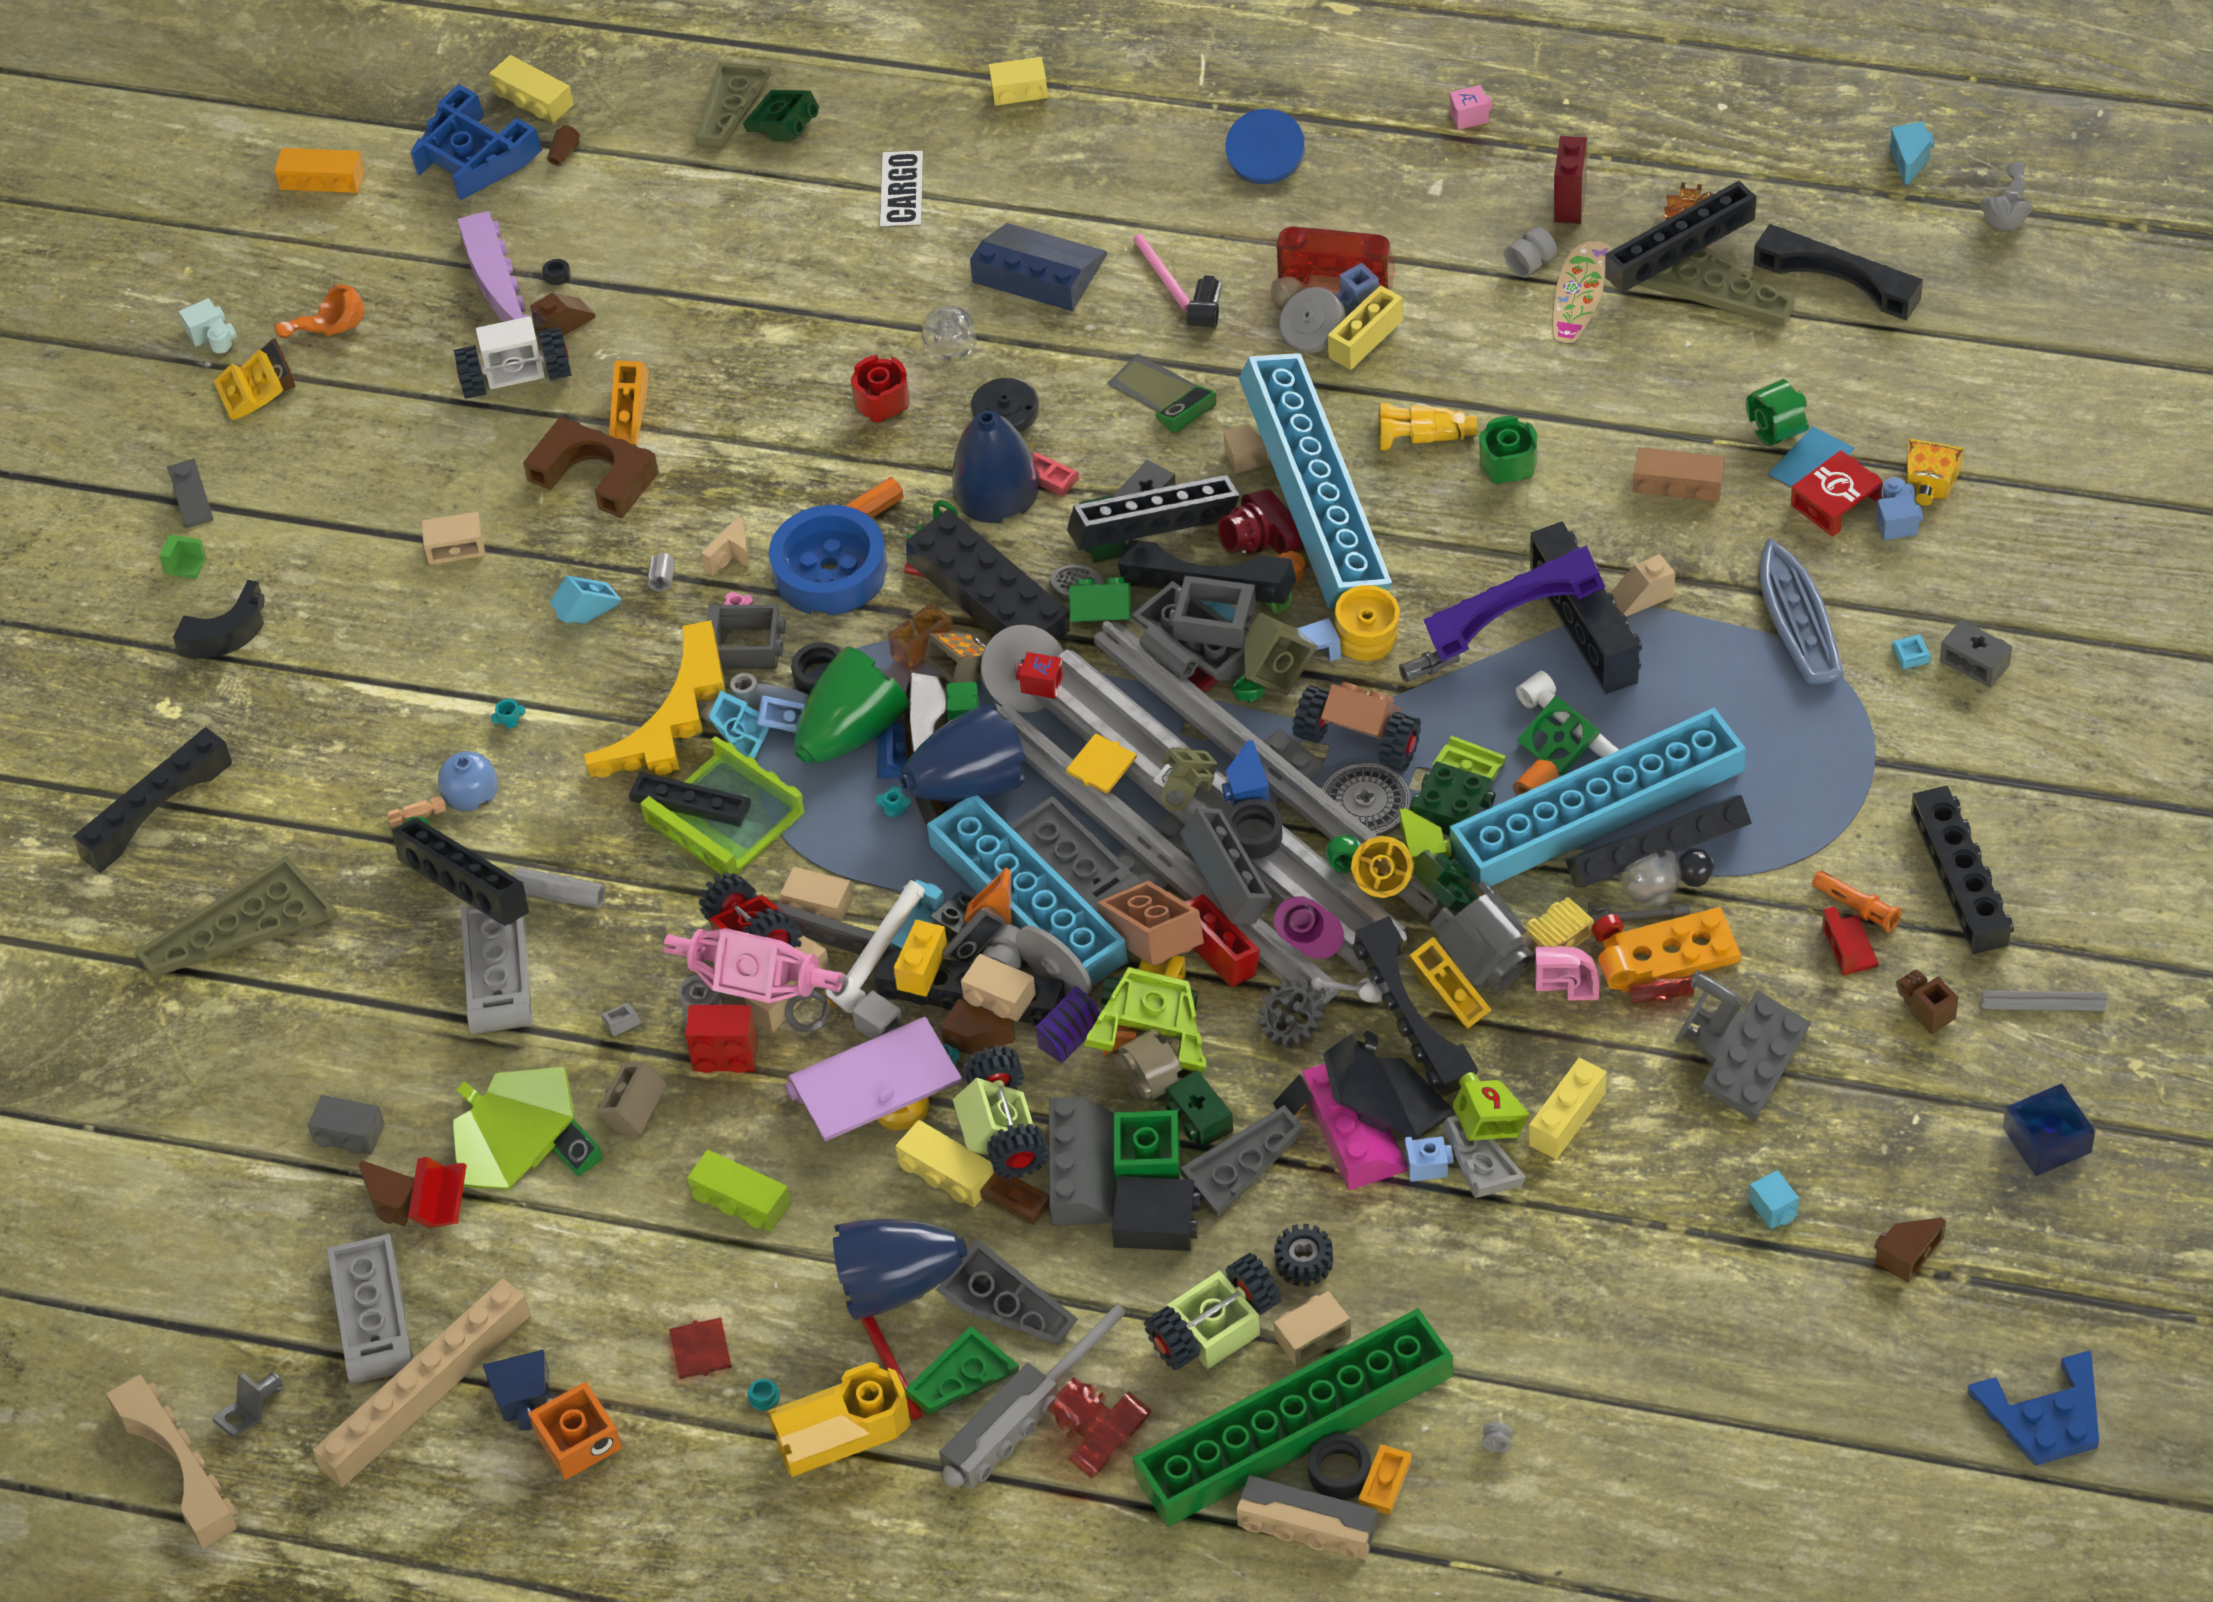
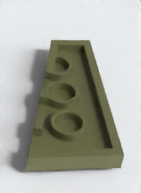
M718 62L695 137L697 145L723 147L770 77V66Z

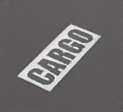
M923 150L883 152L880 226L921 224Z

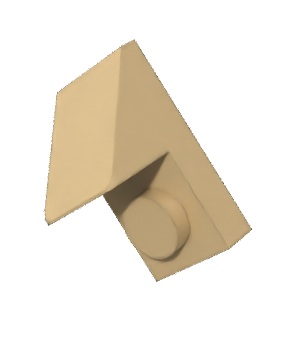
M737 517L701 552L705 572L714 576L721 568L726 567L731 559L738 561L746 567L750 566L742 518Z

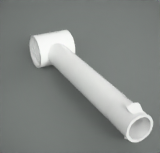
M1544 671L1537 672L1516 687L1518 699L1528 709H1533L1537 705L1545 708L1556 692L1553 680ZM1555 712L1552 716L1563 724L1570 715L1567 712ZM1581 724L1572 732L1580 740L1582 738ZM1599 734L1589 746L1592 751L1602 758L1619 750L1602 734Z
M910 880L903 887L904 890L847 976L843 974V979H838V981L843 982L840 991L834 992V990L826 989V995L845 1012L852 1013L857 1001L866 997L865 992L861 989L862 985L911 913V910L920 898L923 899L925 889L918 883Z

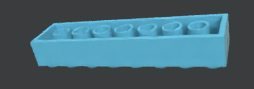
M978 795L964 799L927 824L930 846L977 893H980L1005 867L1011 871V924L1009 925L1016 926L1019 929L1025 926H1034L1045 930L1059 939L1083 964L1089 974L1092 986L1128 962L1126 940Z

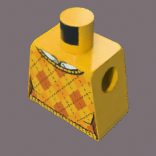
M1909 438L1906 484L1912 483L1917 503L1926 506L1932 503L1933 498L1945 499L1948 497L1962 469L1963 447Z

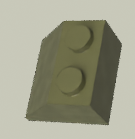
M1259 613L1244 637L1245 677L1255 683L1288 695L1318 645L1299 629Z

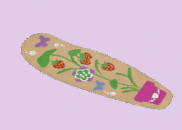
M1588 241L1575 247L1566 258L1560 271L1555 293L1553 312V336L1555 340L1564 343L1575 342L1592 319L1603 292L1605 254L1611 251V247L1608 244L1599 241Z

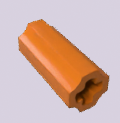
M889 477L845 506L857 509L870 518H874L904 498L903 490L893 477Z

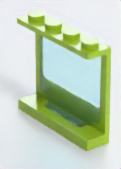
M715 736L711 739L714 755L684 782L749 797L751 799V806L741 827L670 811L650 796L640 804L646 823L722 876L723 873H729L730 875L735 873L738 875L805 813L802 801L803 796L796 787L792 785L789 787L782 782L774 772H767L760 767L755 759L750 756L745 757L738 752L733 744L730 742L725 743Z

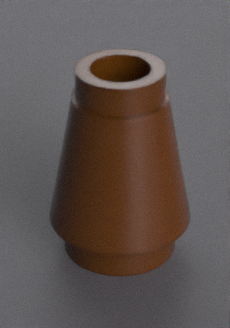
M562 125L560 129L555 131L547 156V160L552 165L561 166L580 144L579 132L568 125Z

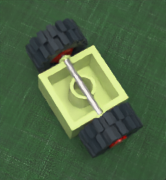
M996 1045L993 1050H989V1047L983 1048V1053L975 1052V1058L969 1057L967 1063H964L963 1071L968 1086L953 1099L965 1144L968 1150L989 1156L994 1172L998 1173L1000 1177L1006 1175L1008 1179H1012L1014 1175H1017V1178H1022L1023 1173L1026 1172L1028 1175L1033 1174V1169L1040 1170L1042 1168L1041 1164H1046L1049 1153L1042 1131H1040L1039 1127H1034L1024 1092L1018 1091L1017 1086L1023 1084L1022 1079H1024L1018 1054L1013 1048L1010 1050L1008 1046L1000 1049V1046Z
M1247 1253L1227 1266V1278L1219 1270L1145 1320L1144 1326L1146 1327V1333L1149 1335V1341L1153 1342V1348L1160 1353V1358L1162 1360L1165 1359L1169 1367L1171 1366L1173 1370H1178L1197 1357L1209 1369L1260 1336L1259 1316L1281 1302L1280 1298H1282L1279 1286L1274 1283L1276 1281L1274 1276L1269 1274L1270 1270L1267 1266H1263V1261L1260 1258L1257 1259L1255 1254Z

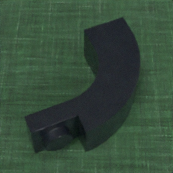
M247 580L234 607L221 616L202 619L183 615L173 636L178 655L199 659L214 658L234 652L250 642L264 625L260 611L264 607L265 597L261 592L259 582Z

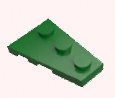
M970 1326L905 1389V1395L928 1415H931L1017 1373L1020 1365Z

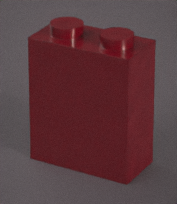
M1560 136L1554 173V222L1581 224L1587 186L1588 137Z

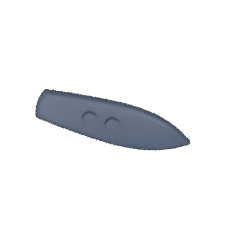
M1771 538L1767 539L1760 561V584L1768 612L1783 643L1806 683L1824 684L1842 678L1844 672L1836 640L1816 584L1797 558Z

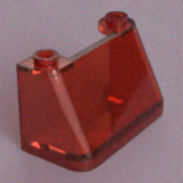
M1292 226L1284 228L1278 236L1276 245L1278 279L1291 276L1300 282L1303 281V284H1309L1311 274L1339 277L1340 274L1363 263L1379 278V286L1381 285L1390 291L1392 290L1395 276V259L1390 242L1383 235Z

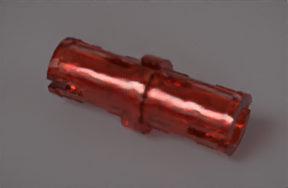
M1687 976L1664 980L1662 977L1656 978L1654 982L1630 984L1628 989L1629 997L1632 998L1630 999L1631 1004L1656 1000L1663 1003L1667 1002L1666 999L1694 996V988L1691 987L1692 977Z

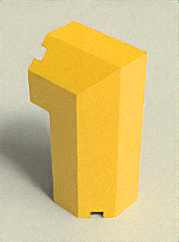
M873 1362L845 1371L842 1383L767 1411L772 1432L776 1435L778 1450L791 1477L894 1440L911 1426L905 1391L896 1370L888 1368V1371L879 1368L878 1364Z

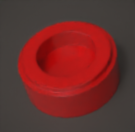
M1609 914L1597 920L1593 924L1591 932L1598 942H1602L1614 934L1622 932L1624 925L1617 914Z

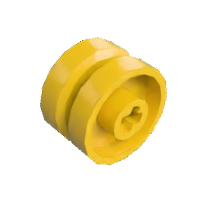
M1360 585L1344 592L1336 602L1334 628L1340 638L1341 652L1345 656L1354 660L1369 662L1383 658L1394 648L1397 641L1400 608L1397 600L1387 590L1378 586Z

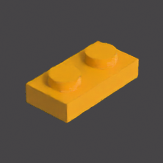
M1380 1444L1359 1496V1505L1377 1509V1512L1391 1515L1411 1465L1412 1453Z

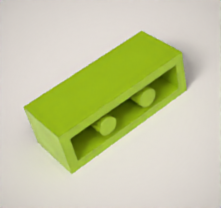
M708 1149L687 1177L690 1193L695 1200L700 1203L714 1205L726 1215L740 1217L754 1228L761 1227L771 1232L791 1205L787 1185Z

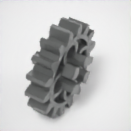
M1293 980L1291 987L1285 981H1282L1281 989L1278 991L1271 987L1272 996L1270 998L1262 997L1266 1006L1258 1008V1012L1264 1016L1258 1020L1259 1025L1265 1028L1263 1033L1268 1039L1272 1038V1041L1277 1046L1283 1041V1045L1287 1049L1291 1048L1293 1042L1299 1047H1303V1039L1305 1038L1312 1042L1314 1037L1311 1033L1313 1031L1321 1032L1322 1028L1318 1025V1022L1326 1020V1016L1320 1012L1326 1008V1005L1319 1000L1321 995L1316 990L1312 991V987L1306 982L1301 987L1297 980ZM1300 997H1304L1302 1003L1296 1002ZM1279 1004H1283L1291 1013H1298L1304 1020L1308 1021L1305 1024H1301L1294 1016H1286L1281 1009H1276ZM1282 1025L1288 1026L1286 1030L1280 1031Z

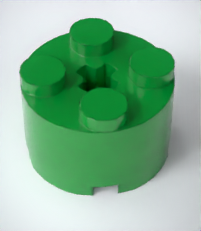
M1781 379L1755 390L1751 395L1747 396L1746 411L1750 423L1756 422L1759 429L1755 433L1767 446L1783 442L1809 429L1804 407L1807 406L1806 398L1801 391L1796 392L1786 379Z
M1502 416L1488 422L1484 431H1481L1479 436L1480 466L1483 472L1489 476L1491 482L1495 484L1515 482L1534 475L1537 465V432L1532 424L1527 421L1526 424L1518 421V417Z

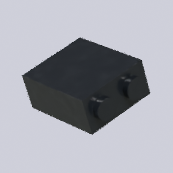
M1118 1176L1112 1224L1114 1248L1191 1251L1192 1239L1198 1238V1220L1194 1219V1213L1201 1210V1193L1195 1191V1180Z

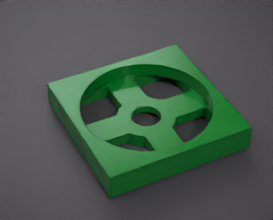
M1555 695L1518 737L1517 741L1538 759L1552 762L1557 767L1558 775L1561 777L1601 732ZM1555 712H1567L1570 715L1562 725L1555 726L1549 721V718ZM1581 724L1582 738L1578 745L1572 740V732ZM1539 730H1542L1548 735V741L1538 751L1534 746V736ZM1557 732H1563L1565 735L1561 742L1554 740ZM1565 749L1570 753V755L1561 759H1549L1556 750Z

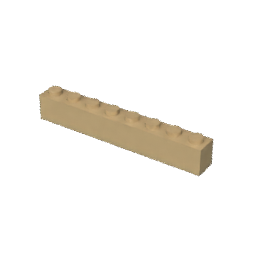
M502 1278L313 1449L319 1469L343 1488L531 1317L525 1295Z

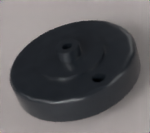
M1015 378L994 379L983 384L974 393L971 400L972 417L974 418L983 411H994L1005 417L1020 433L1028 429L1039 415L1038 395L1034 388L1025 381Z

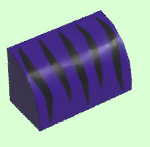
M1077 986L1036 1026L1038 1048L1061 1063L1086 1040L1088 1033L1100 1015L1094 1002Z

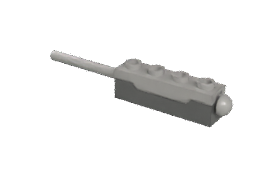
M1120 1305L1114 1306L1046 1375L1027 1362L939 1451L943 1468V1481L950 1487H960L964 1484L971 1490L979 1482H984L990 1476L993 1467L1001 1459H1007L1013 1452L1015 1445L1023 1437H1028L1045 1415L1051 1414L1056 1409L1059 1402L1057 1382L1125 1315V1310Z

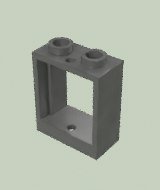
M1185 576L1182 587H1177L1176 610L1171 609L1169 615V627H1173L1174 639L1244 649V637L1249 631L1256 605L1255 585ZM1190 599L1237 605L1233 622L1185 617Z
M778 605L708 606L707 621H712L722 669L777 668L778 656H783V640L780 639V634H785L786 629L785 617L780 616ZM723 629H770L769 645L721 647Z

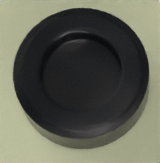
M552 259L546 262L542 268L544 280L550 285L564 284L571 276L569 264L562 259Z

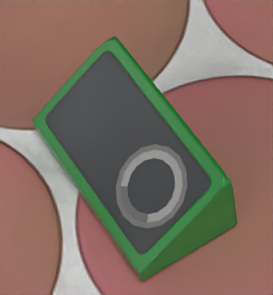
M1197 385L1157 412L1155 417L1174 434L1214 407L1217 394L1211 389Z
M574 1119L553 1141L555 1146L552 1150L577 1177L603 1160L598 1144Z

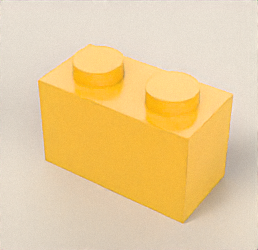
M915 919L894 966L897 990L927 996L945 956L942 953V950L947 946L944 926Z

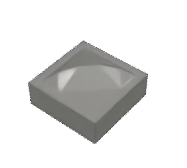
M625 1003L600 1015L604 1026L613 1037L641 1024L638 1014L629 1003Z

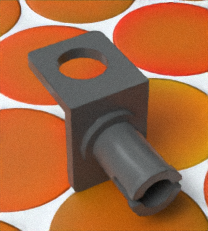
M271 1372L265 1378L255 1383L244 1373L238 1375L236 1402L215 1414L213 1422L231 1437H236L262 1421L263 1401L283 1390L281 1378L276 1373ZM236 1414L243 1417L244 1421L239 1425H231L225 1419L229 1415Z

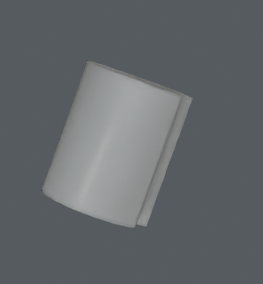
M658 553V556L651 557L647 584L652 590L664 592L671 588L675 567V559L666 553Z

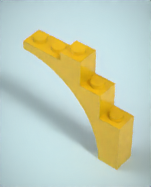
M711 620L682 626L684 644L681 668L669 696L652 718L634 733L613 745L584 754L590 777H607L613 772L623 770L636 771L642 766H648L650 774L665 776L673 771L680 770L674 738H690L697 733H702L703 728L698 701H713L717 699L720 691L726 693L716 635Z

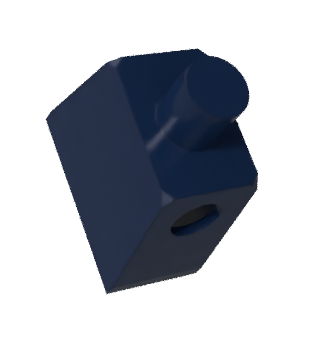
M544 1350L483 1364L488 1385L504 1421L517 1420L519 1429H533L528 1413L550 1401L549 1368Z

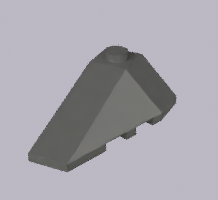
M978 1239L968 1248V1255L963 1257V1264L936 1289L962 1311L1057 1345L1078 1320V1318Z

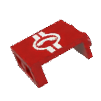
M1840 450L1792 486L1790 505L1833 537L1841 531L1843 514L1867 496L1876 503L1877 500L1882 499L1883 481L1876 473L1870 472L1859 464L1854 457H1850Z

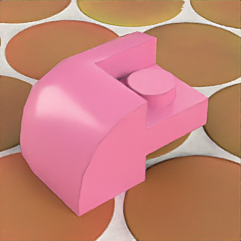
M1568 946L1535 947L1536 991L1567 990L1568 1000H1599V974L1591 956L1579 948Z

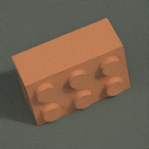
M1149 880L1097 902L1099 914L1126 940L1127 950L1151 965L1162 964L1168 958L1180 953L1190 952L1192 948L1204 943L1199 910Z

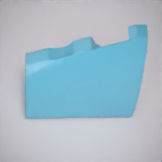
M720 691L708 719L726 741L736 747L738 752L745 757L750 756L755 759L770 727L757 725L759 711L748 707L747 702Z

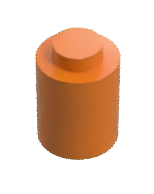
M1537 760L1513 784L1515 794L1519 796L1559 778L1558 769L1548 760Z

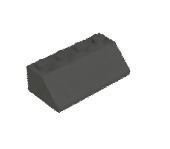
M1172 581L1131 614L1132 619L1146 629L1151 625H1158L1174 638L1173 627H1169V615L1171 609L1176 610L1175 594L1177 587L1180 586ZM1190 599L1185 617L1229 622L1200 600ZM1176 640L1199 658L1198 667L1216 680L1236 681L1245 674L1244 649Z
M1082 1097L1049 1098L1050 1210L1052 1225L1113 1223L1116 1198L1114 1113Z

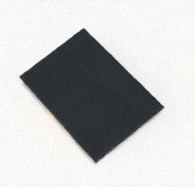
M1301 1074L1273 1102L1276 1110L1285 1105L1295 1116L1299 1115L1300 1110L1306 1107L1305 1104L1312 1098V1094Z

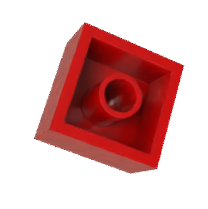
M689 1005L685 1036L693 1071L711 1073L713 1071L755 1072L758 1037L751 1005Z

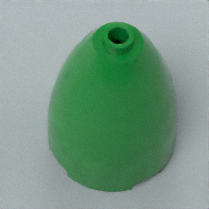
M846 646L844 650L836 655L821 674L807 698L799 718L794 740L796 748L794 753L805 764L809 762L817 764L830 761L857 750L893 725L909 707V700L894 678L890 677L888 679L879 668L874 666L875 660L856 648Z

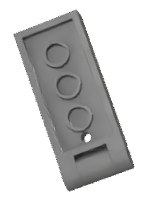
M471 905L461 906L467 1017L470 1034L533 1026L525 915L516 922L503 926Z
M381 1235L327 1248L345 1366L350 1385L396 1375L413 1360V1353L395 1248L391 1235Z

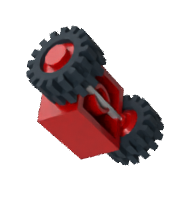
M723 873V879L716 875L713 877L715 883L712 884L708 881L705 884L709 889L708 891L703 889L701 891V895L705 899H699V905L702 906L700 912L710 922L712 931L726 928L780 940L794 948L795 946L801 947L802 942L798 938L802 937V932L798 930L800 928L798 924L763 894L760 896L756 895L757 891L741 876L735 873L731 875Z

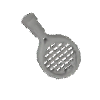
M1075 564L1056 569L1050 577V586L1053 592L1067 601H1070L1069 589L1066 588L1071 586L1068 585L1069 583L1072 585L1076 584L1075 580L1086 577L1087 579H1095V584L1105 583L1101 575L1094 569ZM1131 589V600H1132L1133 590Z

